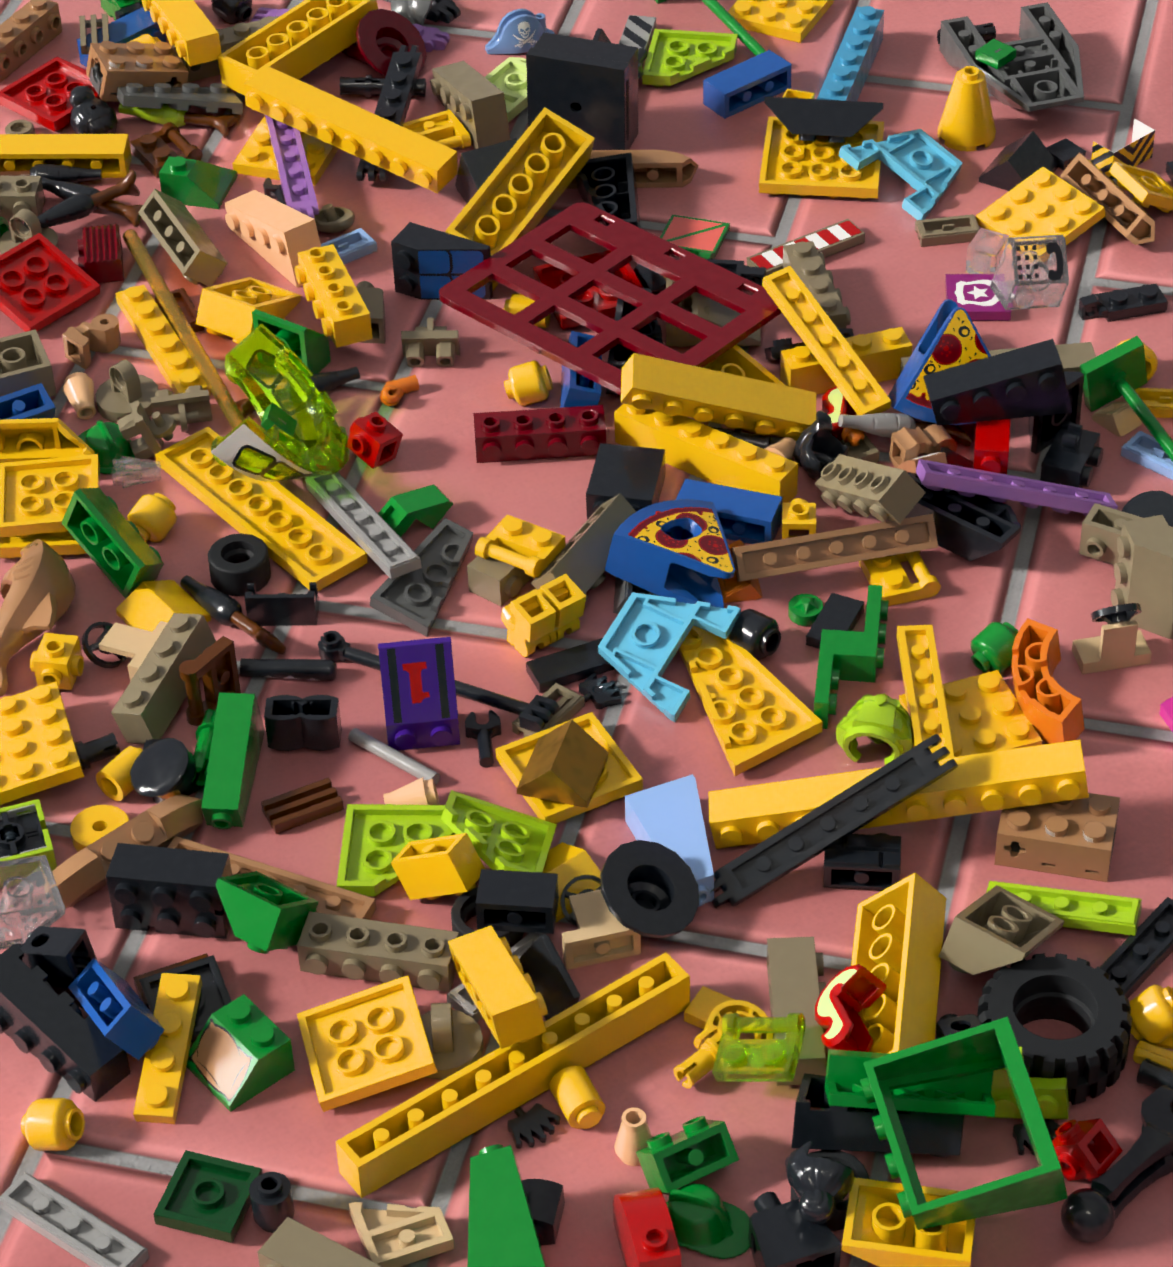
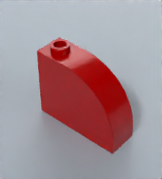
M655 1187L615 1195L613 1200V1222L625 1267H681L680 1248L661 1190Z

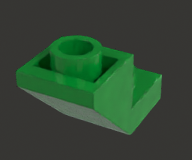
M433 484L392 496L378 514L402 537L415 519L433 529L454 503Z

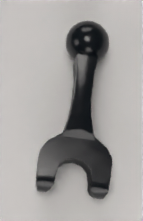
M1163 1085L1142 1102V1134L1127 1154L1107 1172L1092 1180L1091 1188L1078 1189L1065 1199L1061 1208V1221L1067 1233L1074 1239L1090 1243L1106 1237L1112 1230L1116 1218L1127 1204L1150 1184L1173 1172V1088Z

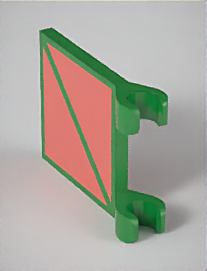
M672 215L660 238L704 259H714L730 229V223Z

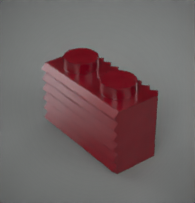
M115 223L108 226L103 224L101 227L98 225L96 227L90 226L89 228L85 226L83 228V239H77L79 267L97 283L124 281L123 251L119 225Z

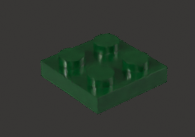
M185 1150L153 1214L155 1224L233 1243L251 1205L250 1184L257 1176L262 1174V1168Z

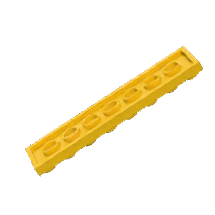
M206 427L155 454L156 464L239 533L254 535L262 539L268 547L269 557L307 589H309V582H317V588L320 591L368 563L367 553L279 482H264L250 478L231 468L211 453L225 439L210 427ZM242 453L236 461L237 466L255 473L263 471ZM264 474L265 477L274 479L269 474Z

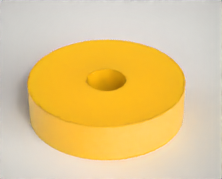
M96 805L78 813L70 826L75 849L79 852L128 822L127 814L120 808L112 805Z

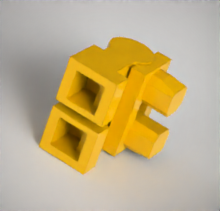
M564 574L540 586V589H534L511 601L510 604L503 607L501 620L508 629L507 641L523 657H527L535 652L536 646L543 649L562 639L564 632L571 634L579 630V617L584 615L586 595L567 574Z

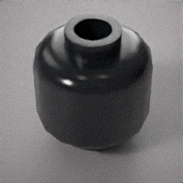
M211 0L214 13L229 24H235L239 21L245 22L252 14V0Z
M747 609L742 611L729 634V640L746 649L753 657L760 660L772 655L777 650L781 641L779 625L774 618L756 610Z

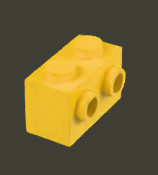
M467 833L411 841L391 862L410 900L422 898L434 900L443 895L450 894L461 896L464 892H468L476 887L481 869H485Z

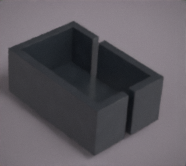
M117 843L106 874L115 928L149 931L150 926L155 927L156 932L165 934L226 939L230 922L217 891L216 882L218 878L232 875L229 854Z

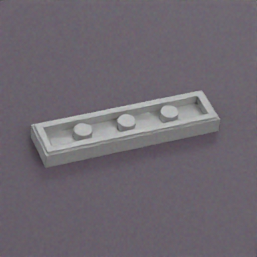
M27 1172L0 1196V1209L90 1267H141L149 1259L147 1248Z

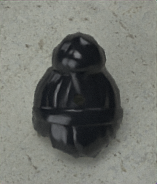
M77 86L71 90L69 102L73 108L71 110L70 123L73 130L77 134H115L118 121L114 109L110 108L106 102L96 98L93 90L87 86Z
M809 1141L787 1156L785 1160L786 1173L790 1186L800 1198L798 1207L802 1217L811 1224L823 1225L834 1216L836 1205L843 1201L851 1191L855 1177L852 1168L829 1158H813L809 1156V1149L813 1145V1142Z

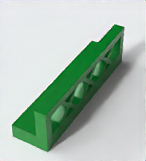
M828 1049L825 1092L829 1106L878 1109L876 1101L867 1103L860 1079L868 1077L863 1062L890 1053ZM994 1071L890 1090L895 1108L899 1111L995 1117L996 1104L991 1094Z

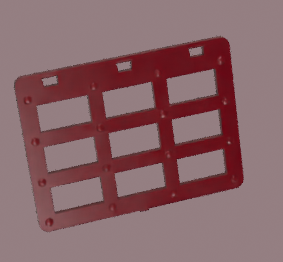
M585 202L569 206L439 290V297L442 303L621 395L622 370L598 358L617 344L641 355L703 368L782 313L764 287ZM603 220L609 223V225L605 226L599 222ZM572 231L612 252L591 264L551 243L567 232ZM674 254L680 257V259L676 260L670 257V255ZM533 255L574 277L557 288L552 289L512 269V267ZM634 261L675 281V283L659 294L654 295L613 273L629 262ZM494 280L535 302L513 315L472 293ZM595 286L638 308L616 321L574 300V298ZM746 289L748 291L753 292L754 294L749 295L745 292H742V290ZM697 292L741 314L723 327H719L677 306V304ZM557 312L599 334L581 346L576 347L535 326V324L551 313ZM658 317L702 339V341L681 354L638 332V330Z

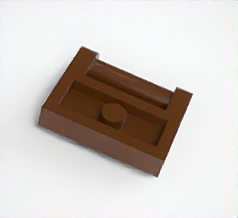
M172 122L164 124L160 131L145 134L138 139L130 141L131 152L156 178H159V172L169 156H181L186 159L199 161L203 157L202 151L197 146L191 145L180 134L179 128ZM173 142L183 153L177 155L167 143Z
M222 636L214 644L207 647L196 659L186 660L179 665L180 677L185 681L188 700L186 717L190 725L200 726L205 711L217 708L219 692L241 693L234 641L225 636ZM201 677L203 678L204 692L206 700H204L203 702L199 684V679Z

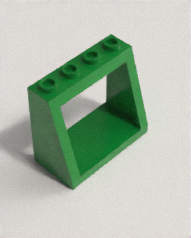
M1008 1016L863 1062L868 1077L860 1079L867 1103L876 1101L879 1115L872 1117L879 1141L886 1139L889 1141L892 1153L885 1154L884 1157L891 1178L896 1179L900 1177L904 1191L896 1193L904 1218L913 1216L917 1230L1051 1204L1068 1198L1062 1169ZM1005 1068L1039 1167L926 1202L890 1090Z

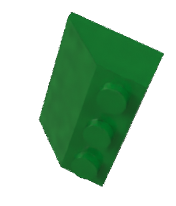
M79 488L74 492L62 525L125 599L142 582L156 580L164 565L160 554L154 547L149 546L143 540L135 524L125 519L118 510L116 502L111 497L106 496L100 488Z

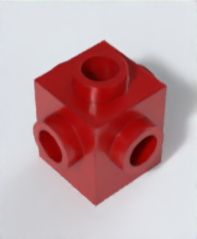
M373 412L365 417L357 418L352 423L346 447L374 469L396 458L403 433L378 412Z
M1101 1118L1084 1121L1069 1120L1058 1127L1055 1131L1056 1137L1052 1140L1062 1173L1067 1181L1094 1180L1104 1174L1123 1152Z

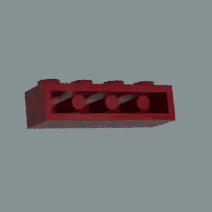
M603 405L473 413L477 463L596 456L600 443L607 444Z

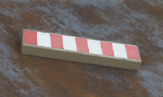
M849 219L747 257V266L766 267V276L783 269L784 245L813 241L818 253L822 252L824 258L864 243L865 233Z

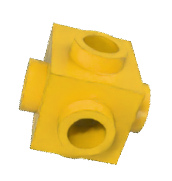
M44 633L38 650L33 651L30 659V669L32 672H35L37 686L57 682L59 689L72 690L77 676L80 677L84 669V658L82 656L79 636Z

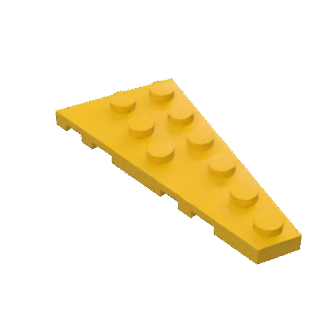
M697 626L691 628L678 650L734 776L822 732L823 721L746 649L731 642L729 636L727 639H723Z

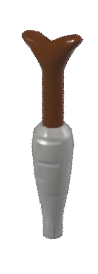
M903 413L841 414L838 418L839 427L853 428L891 438L892 433L901 430L903 427L909 429L920 427L923 431L929 425L937 424L914 421L911 416ZM942 425L956 442L965 446L972 444L969 435L959 425Z

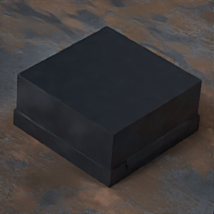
M543 32L535 46L531 47L526 54L528 127L545 107L593 136L595 140L592 150H630L632 143L638 135V47Z

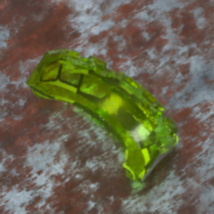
M260 324L226 354L225 374L231 382L238 384L247 395L261 421L265 409L272 402L297 420L294 436L288 435L275 424L269 430H265L248 416L225 437L218 436L213 440L211 446L213 457L222 466L228 465L250 478L264 482L326 476L337 473L346 465L350 450L346 447L348 441L346 429L342 426L339 427L334 418V415L338 412L326 391L319 392L310 378L313 373L302 360L269 329Z

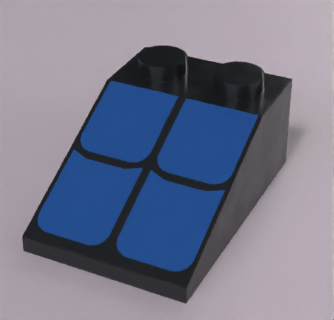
M409 222L391 241L395 292L421 300H440V288L485 259H488L491 256L490 246ZM492 281L472 294L482 299H491L493 297Z

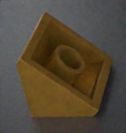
M570 720L538 739L518 784L517 794L588 808L607 762L608 752L576 722Z

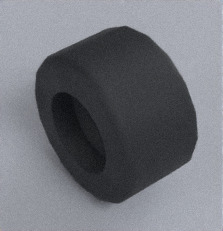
M243 533L228 535L216 541L208 552L211 583L217 590L227 595L245 596V592H248L247 583H255L256 592H258L267 585L271 577L268 547L262 539L254 535Z

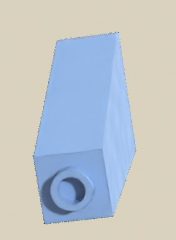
M693 774L626 795L625 822L635 839L656 842L676 852L690 867L696 879L699 890V906L711 902L714 899V891L710 892L714 889V872L697 783Z

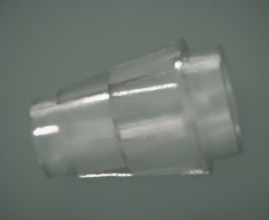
M127 456L113 459L112 478L114 486L121 485L122 488L161 480L160 461Z

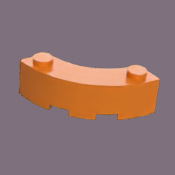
M1027 618L1017 633L1012 646L1011 669L1015 698L1025 717L1033 725L1042 740L1048 744L1076 740L1085 729L1082 699L1067 692L1052 677L1055 668L1061 661L1058 629Z

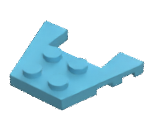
M922 129L889 135L887 140L875 142L873 139L862 142V146L851 148L850 144L843 145L838 155L856 171L879 159L892 172L909 183L917 191L904 198L902 208L916 220L926 219L959 174L963 162Z
M632 592L598 645V652L668 719L676 722L690 699V690L662 678L663 673L693 626L727 639L741 614V608L728 605L727 608L712 607L711 603L697 601L696 604L677 602L676 598Z

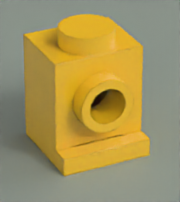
M801 498L794 499L790 503L782 502V539L798 537L790 536L789 530H809V534L816 533V503H808Z

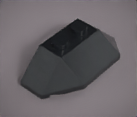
M765 97L764 102L792 134H799V140L816 141V135L828 136V142L846 143V137H853L884 109V103L782 97Z
M908 473L926 493L905 518L933 514L938 546L972 561L1002 549L1021 532V525L1017 521L1011 506L993 501L987 496L979 494L967 497L951 489L943 488L942 491L930 490L921 483L916 473Z

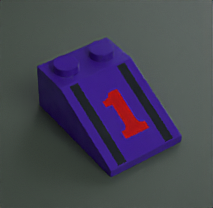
M451 636L378 644L388 746L400 751L459 745L460 734Z

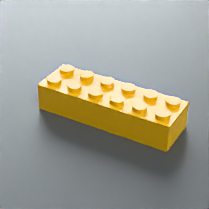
M304 0L217 56L222 84L245 96L244 83L264 65L299 80L357 41L356 30L358 23L369 11L378 9L377 0Z
M544 107L446 229L445 233L490 246L492 256L535 229L590 159L595 138Z
M916 872L864 900L857 907L851 966L860 964L887 985L886 991L869 1008H864L859 1013L874 1040L870 1052L891 1054L935 1040L941 969L939 954L943 945L946 897Z

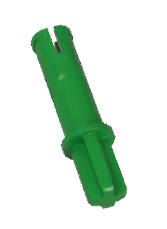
M207 709L205 711L202 724L195 733L197 743L193 757L196 763V771L192 782L198 773L196 784L201 786L205 785L216 709Z

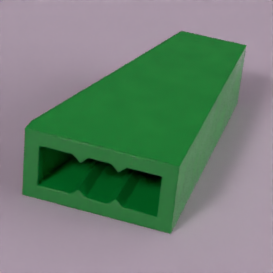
M219 692L201 807L206 824L218 829L244 826L265 732L255 694Z
M500 1144L491 1145L481 1149L479 1155L470 1157L467 1267H547L517 1160L511 1145L506 1147Z

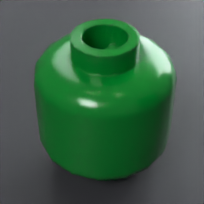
M992 622L971 641L973 653L971 660L974 665L982 672H987L988 670H998L1000 674L1005 672L1012 665V646L1019 631L1008 622L1003 624Z

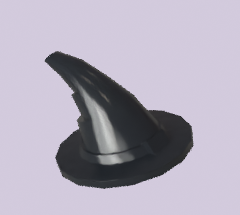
M643 840L621 844L607 857L600 873L601 893L609 911L623 926L641 936L665 938L676 935L693 921L699 906L698 884L690 867L671 849L656 842Z

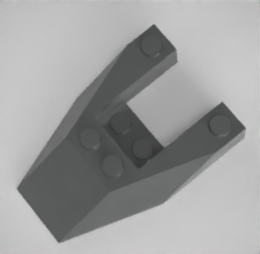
M1048 2L1021 7L1019 37L1021 40L1005 43L1016 49V58L998 70L975 59L976 50L985 45L986 42L968 16L941 21L940 52L948 64L957 71L966 66L977 67L985 74L988 93L1003 104L1030 112L1084 102L1079 46Z

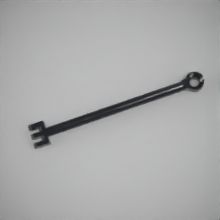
M328 631L323 633L324 636H321V641L318 642L321 659L333 660L335 662H345L348 660L381 671L379 655L351 647L350 643L345 642L344 637L336 631ZM455 680L457 696L520 715V727L534 732H540L552 718V715L559 709V705L555 700L536 695L530 703H526Z

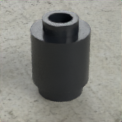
M266 1172L257 1176L249 1188L253 1218L263 1230L274 1233L287 1217L292 1219L294 1217L295 1210L291 1183L285 1175L278 1172Z

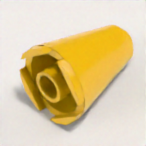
M966 66L957 71L938 126L939 140L940 138L945 140L944 145L948 148L971 152L977 151V146L985 144V148L990 146L995 140L996 127L985 74L977 67Z

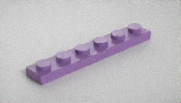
M919 459L916 467V473L921 483L926 488L934 491H942L943 488L951 489L967 497L979 494L1001 503L1012 500L1018 501L1029 508H1038L1039 505L1051 507L1054 511L1063 514H1069L1071 511L1087 516L1095 503L1113 509L1118 508L1110 493L923 459Z

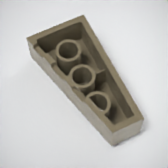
M465 61L432 69L433 79L430 80L433 94L437 96L445 109L451 110L466 128L474 149L511 140L504 92Z

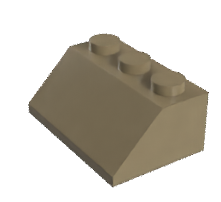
M1163 515L1122 522L1121 537L1117 538L1119 556L1118 563L1114 564L1116 582L1115 589L1111 590L1112 605L1139 603L1142 612L1134 615L1130 621L1136 620L1138 628L1173 639V532Z
M996 885L955 916L939 957L948 961L949 965L958 972L970 973L972 975L1023 960L1060 930L1065 921Z

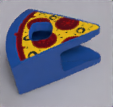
M946 299L942 302L888 395L891 400V406L894 409L926 422L936 423L923 376L991 357L967 311L962 307H958L952 299ZM976 422L959 423V424H949V425L972 424V423H976Z
M679 499L654 503L629 516L613 534L605 571L658 596L676 598L677 602L695 604L697 601L709 602L712 607L724 608L723 596L717 577L723 579L732 578L735 573V566L713 502Z

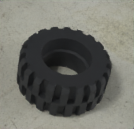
M1045 953L1034 954L1032 959L1025 960L1024 958L1021 961L1011 963L1010 968L1005 965L994 973L993 978L988 980L983 987L977 1012L980 1023L985 1024L1008 1016L1018 1047L1023 1048L1024 1064L1029 1077L1067 1078L1068 1098L1072 1105L1085 1102L1087 1096L1093 1099L1104 1093L1106 1086L1108 1088L1113 1086L1119 1079L1120 1072L1125 1068L1132 1025L1131 1007L1129 1000L1123 995V989L1114 979L1109 981V974L1100 967L1094 969L1090 967L1089 961L1077 958V961L1067 959L1066 954L1056 953L1055 957H1046ZM1040 1019H1054L1075 1026L1083 1034L1064 1040L1047 1039L1033 1034L1024 1028L1023 1025Z

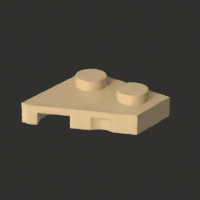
M362 1202L349 1203L351 1218L368 1259L382 1267H401L454 1249V1239L440 1207L419 1206L417 1208H409L405 1205L387 1204V1210L363 1209Z

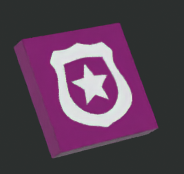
M946 274V299H952L958 307L964 308L972 321L1011 320L1008 274Z

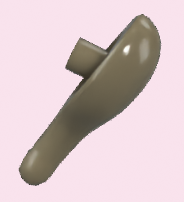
M327 204L322 209H319V215H314L318 231L337 233L350 228L354 223L355 215L350 209L333 207L332 204Z

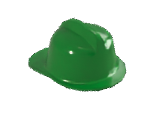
M99 420L96 422V425L79 435L94 450L95 454H98L101 474L120 473L128 469L135 461L136 457L131 448V440L124 439L118 424L114 422Z
M690 1184L678 1190L672 1189L669 1201L666 1204L679 1246L719 1259L736 1258L747 1252L750 1248L748 1240L749 1216L745 1211L722 1201L720 1196L711 1187L704 1184Z

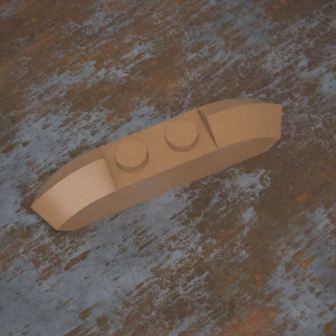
M592 150L590 159L631 152L637 188L684 187L691 183L699 166L691 158L667 150ZM576 177L566 189L577 188Z
M1079 152L1060 176L1067 183L1105 207L1106 216L1104 218L1134 245L1155 241V220L1102 170Z
M183 794L170 797L88 845L47 875L48 883L45 886L47 895L52 894V899L64 908L72 907L107 885L106 874L117 843L167 848L175 836L183 838L203 823L202 799Z

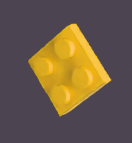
M1119 162L1113 163L1109 173L1117 179L1116 184L1120 188L1134 195L1133 200L1146 208L1152 205L1166 213H1169L1170 210L1173 211V188L1156 172Z

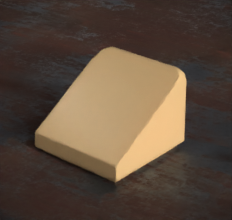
M1112 402L1092 415L1093 421L1117 436H1124L1142 424V421L1127 402Z

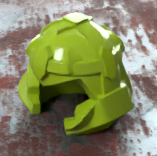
M885 693L877 694L876 696L864 695L850 709L847 717L844 716L836 727L838 744L854 762L858 761L862 755L856 749L858 746L857 737L867 736L876 744L888 743L893 749L891 755L885 758V765L913 748L911 722L908 712L900 704L899 700L892 699Z

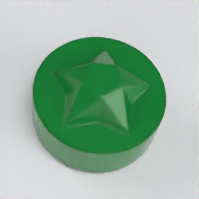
M812 594L796 595L789 601L788 616L797 625L811 626L822 611L823 602Z

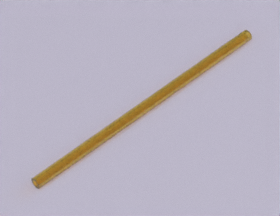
M132 229L127 230L123 234L124 242L232 430H237L242 424H245L251 430L137 232Z

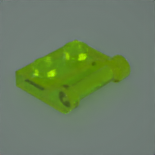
M737 1013L724 1014L722 1018V1036L712 1070L716 1081L793 1082L806 1028L803 1013H789L787 1017H740ZM741 1033H786L785 1039H739Z

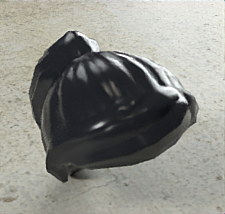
M818 411L816 413L817 419L814 423L803 430L796 442L793 453L798 465L803 467L808 476L816 481L821 477L823 468L833 462L839 454L848 456V446L843 445L837 437L832 435L831 417L823 411Z

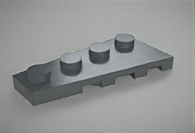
M128 83L126 87H117V99L123 106L162 109L163 104H168L170 108L188 111L191 106L206 109V112L218 113V108H232V114L243 115V103L231 89L227 88V85L221 83L210 84V87H200L194 83H185L182 87H172L166 83H156L154 87H143L139 83Z
M444 518L414 550L421 559L422 568L394 579L388 578L370 597V607L427 637L470 548L473 532Z

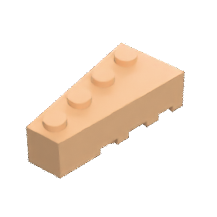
M256 190L225 202L227 211L225 220L228 227L297 288L303 286V284H299L297 281L295 266L299 265L298 252L306 251L313 247H321L315 219Z

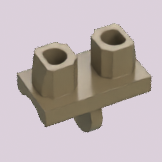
M427 318V327H415V331H401L403 355L406 356L409 367L423 366L425 356H436L437 365L452 367L456 355H460L458 330H447V326H435L434 318Z
M201 385L189 386L185 390L186 393L173 394L168 389L156 391L155 397H150L152 412L158 411L160 414L172 415L177 425H181L182 432L188 431L187 424L212 421L209 391L203 390Z
M137 400L130 404L132 413L117 420L125 440L139 434L142 435L141 438L130 442L132 451L138 462L153 456L155 457L156 453L163 450L164 442L162 438L166 441L173 438L172 432L175 430L177 422L172 415L160 414L158 411L151 415L153 419L151 421L142 404Z

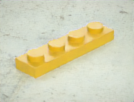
M161 974L153 1015L165 1030L160 1035L157 1044L145 1053L133 1112L137 1122L175 1124L202 989L200 975Z

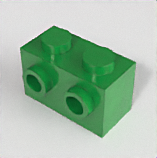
M699 1116L683 1123L682 1127L684 1130L670 1136L669 1132H665L646 1141L648 1147L637 1151L636 1154L649 1188L658 1187L662 1193H670L672 1189L683 1187L738 1161L739 1157L725 1121L706 1120L705 1116Z

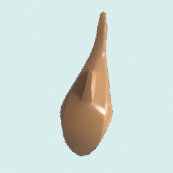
M36 539L21 549L20 560L5 573L1 582L0 592L4 602L0 608V697L6 693L8 687L6 667L9 659L46 630H51L54 624L66 613L75 596L76 585L67 564L56 551L41 539Z

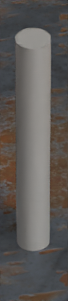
M357 728L350 731L349 741L418 779L422 777L425 780L434 779L435 785L439 782L440 774Z

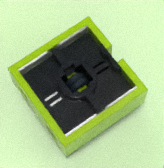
M36 799L0 808V884L28 878L39 872H52L57 868L40 800Z

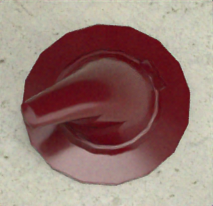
M385 9L369 11L358 23L356 30L357 43L355 42L349 48L341 51L351 58L370 64L375 71L384 76L387 74L393 52H399L401 45H407L408 52H410L412 45L419 46V52H422L423 56L420 71L424 68L427 57L425 43L418 29L407 18L395 11Z

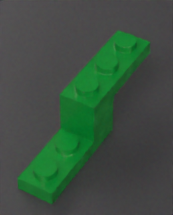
M868 586L864 632L822 629L814 698V714L823 721L822 729H828L829 715H836L837 694L831 693V691L839 689V680L875 683L876 668L883 669L885 648L878 647V644L885 645L887 624L880 623V621H887L889 600H882L883 586Z

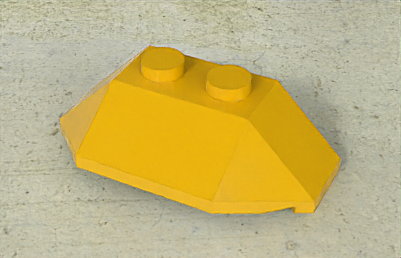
M59 418L0 420V463L95 454L94 450Z

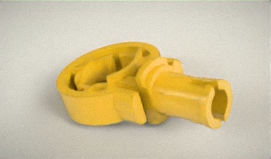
M729 1000L720 1003L711 1011L704 1030L694 1039V1046L699 1050L674 1068L673 1072L677 1081L680 1082L684 1077H687L688 1079L682 1083V1086L691 1088L711 1070L716 1072L721 1065L720 1073L722 1075H726L733 1068L745 1069L757 1065L763 1060L772 1043L773 1027L770 1019L758 1006L747 1001ZM732 1015H735L733 1018L734 1022L745 1024L754 1034V1043L752 1045L741 1046V1044L733 1042L726 1036L723 1025L729 1023ZM762 1036L763 1046L759 1050H756L760 1042V1038Z

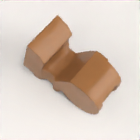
M100 314L94 317L91 323L82 322L77 327H68V330L62 334L65 357L85 370L91 364L90 350L110 353L117 349L121 343L119 321L112 314Z
M932 424L923 431L920 427H916V429L903 427L901 430L892 433L889 460L897 468L901 463L917 458L921 453L928 455L940 452L941 447H946L956 452L957 443L942 425Z

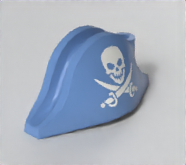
M516 9L507 13L502 18L494 37L486 44L485 51L487 54L525 53L535 46L543 32L555 33L546 28L545 14H534L527 9Z

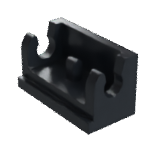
M309 582L310 591L307 594H256L255 583H247L248 592H245L247 617L259 626L317 625L320 604L317 582Z

